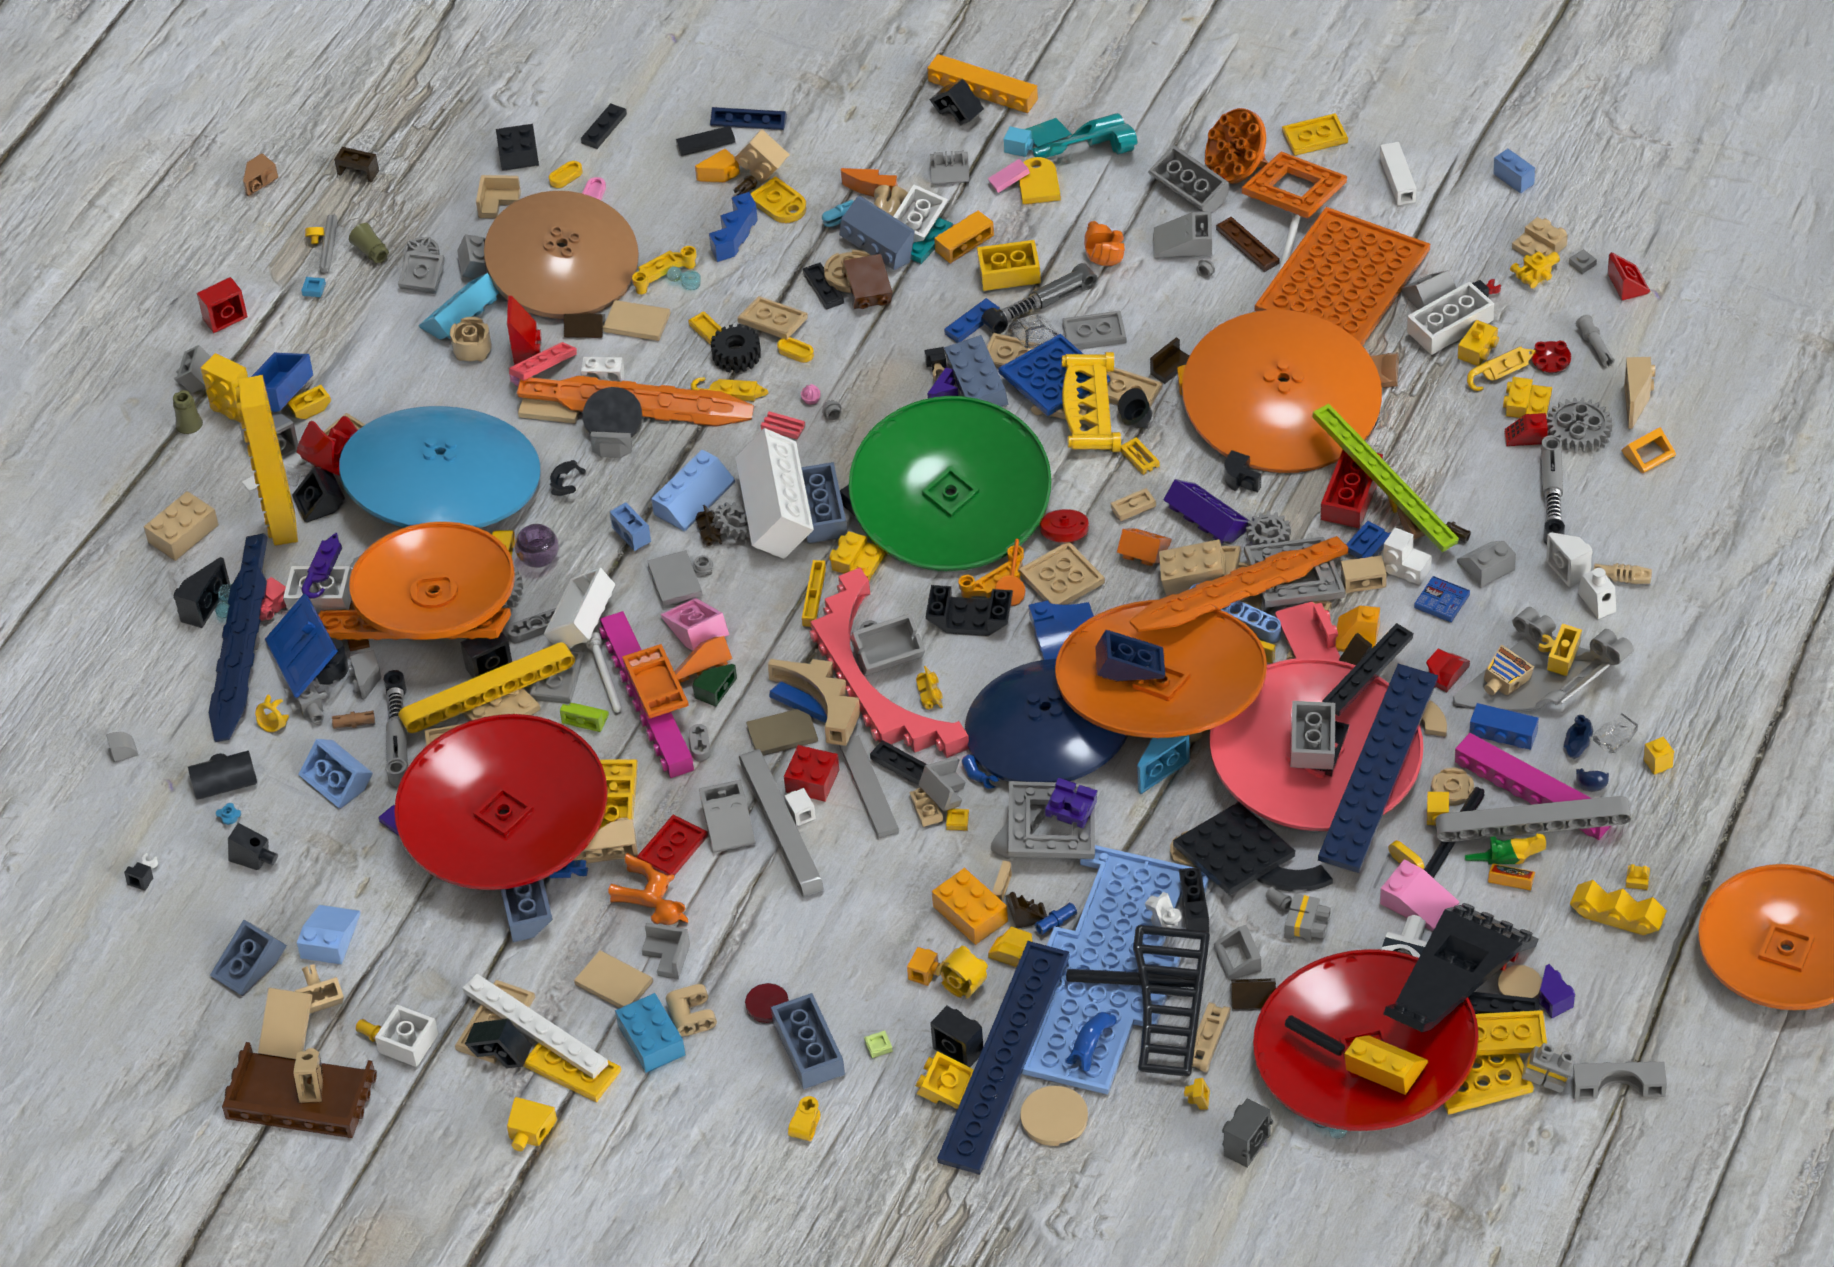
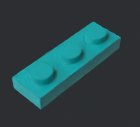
M938 217L925 239L913 243L910 259L922 264L935 250L934 238L951 228L953 223Z

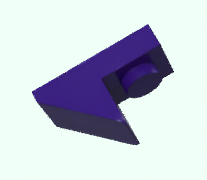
M947 367L944 369L928 391V398L958 396V388L954 386L953 369Z

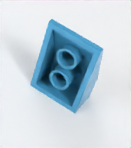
M1189 735L1152 738L1137 764L1138 792L1140 794L1190 762Z

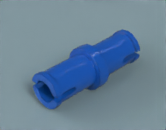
M1069 902L1059 910L1051 911L1049 916L1035 923L1036 931L1043 935L1054 928V926L1060 927L1064 921L1077 914V909L1073 903Z

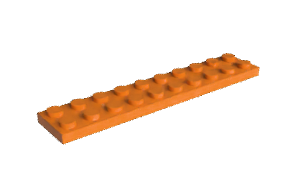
M501 608L493 617L469 631L445 638H498L511 616L510 608ZM321 610L318 614L330 638L337 640L406 639L375 629L365 622L356 610Z

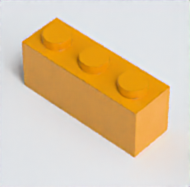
M977 210L935 237V252L951 264L994 236L993 221Z

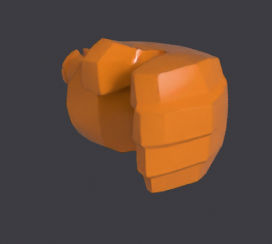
M1096 221L1089 222L1084 238L1085 250L1089 260L1102 266H1113L1121 262L1125 251L1124 243H1121L1124 240L1122 232L1118 230L1112 231L1107 225L1098 224Z

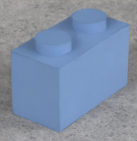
M1507 148L1494 157L1493 174L1519 193L1534 185L1535 167Z

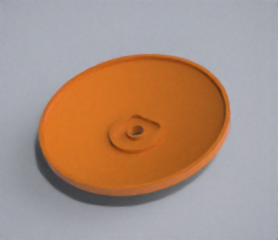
M428 522L399 529L373 543L355 563L350 576L349 588L355 610L365 622L375 629L406 639H439L469 631L493 617L504 606L511 595L515 582V571L508 549L489 532L463 523Z

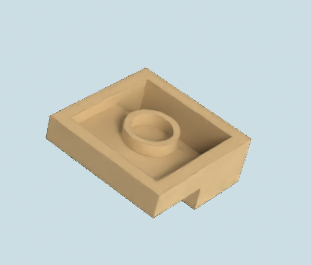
M1536 217L1525 226V233L1512 243V249L1524 256H1531L1538 251L1544 256L1552 252L1558 254L1567 246L1568 235L1563 228L1559 227L1557 229L1552 226L1548 219Z

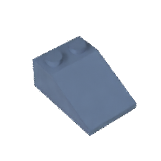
M243 920L210 976L243 996L277 963L287 945L252 923Z

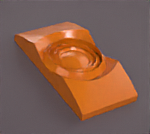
M662 644L622 656L630 681L649 719L689 706Z

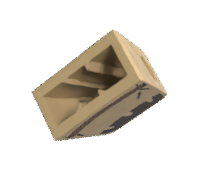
M314 1048L300 1051L296 1055L294 1078L299 1103L322 1101L323 1068L320 1052ZM310 1077H311V1084H312V1085L307 1084V1082H306L307 1079L310 1078Z

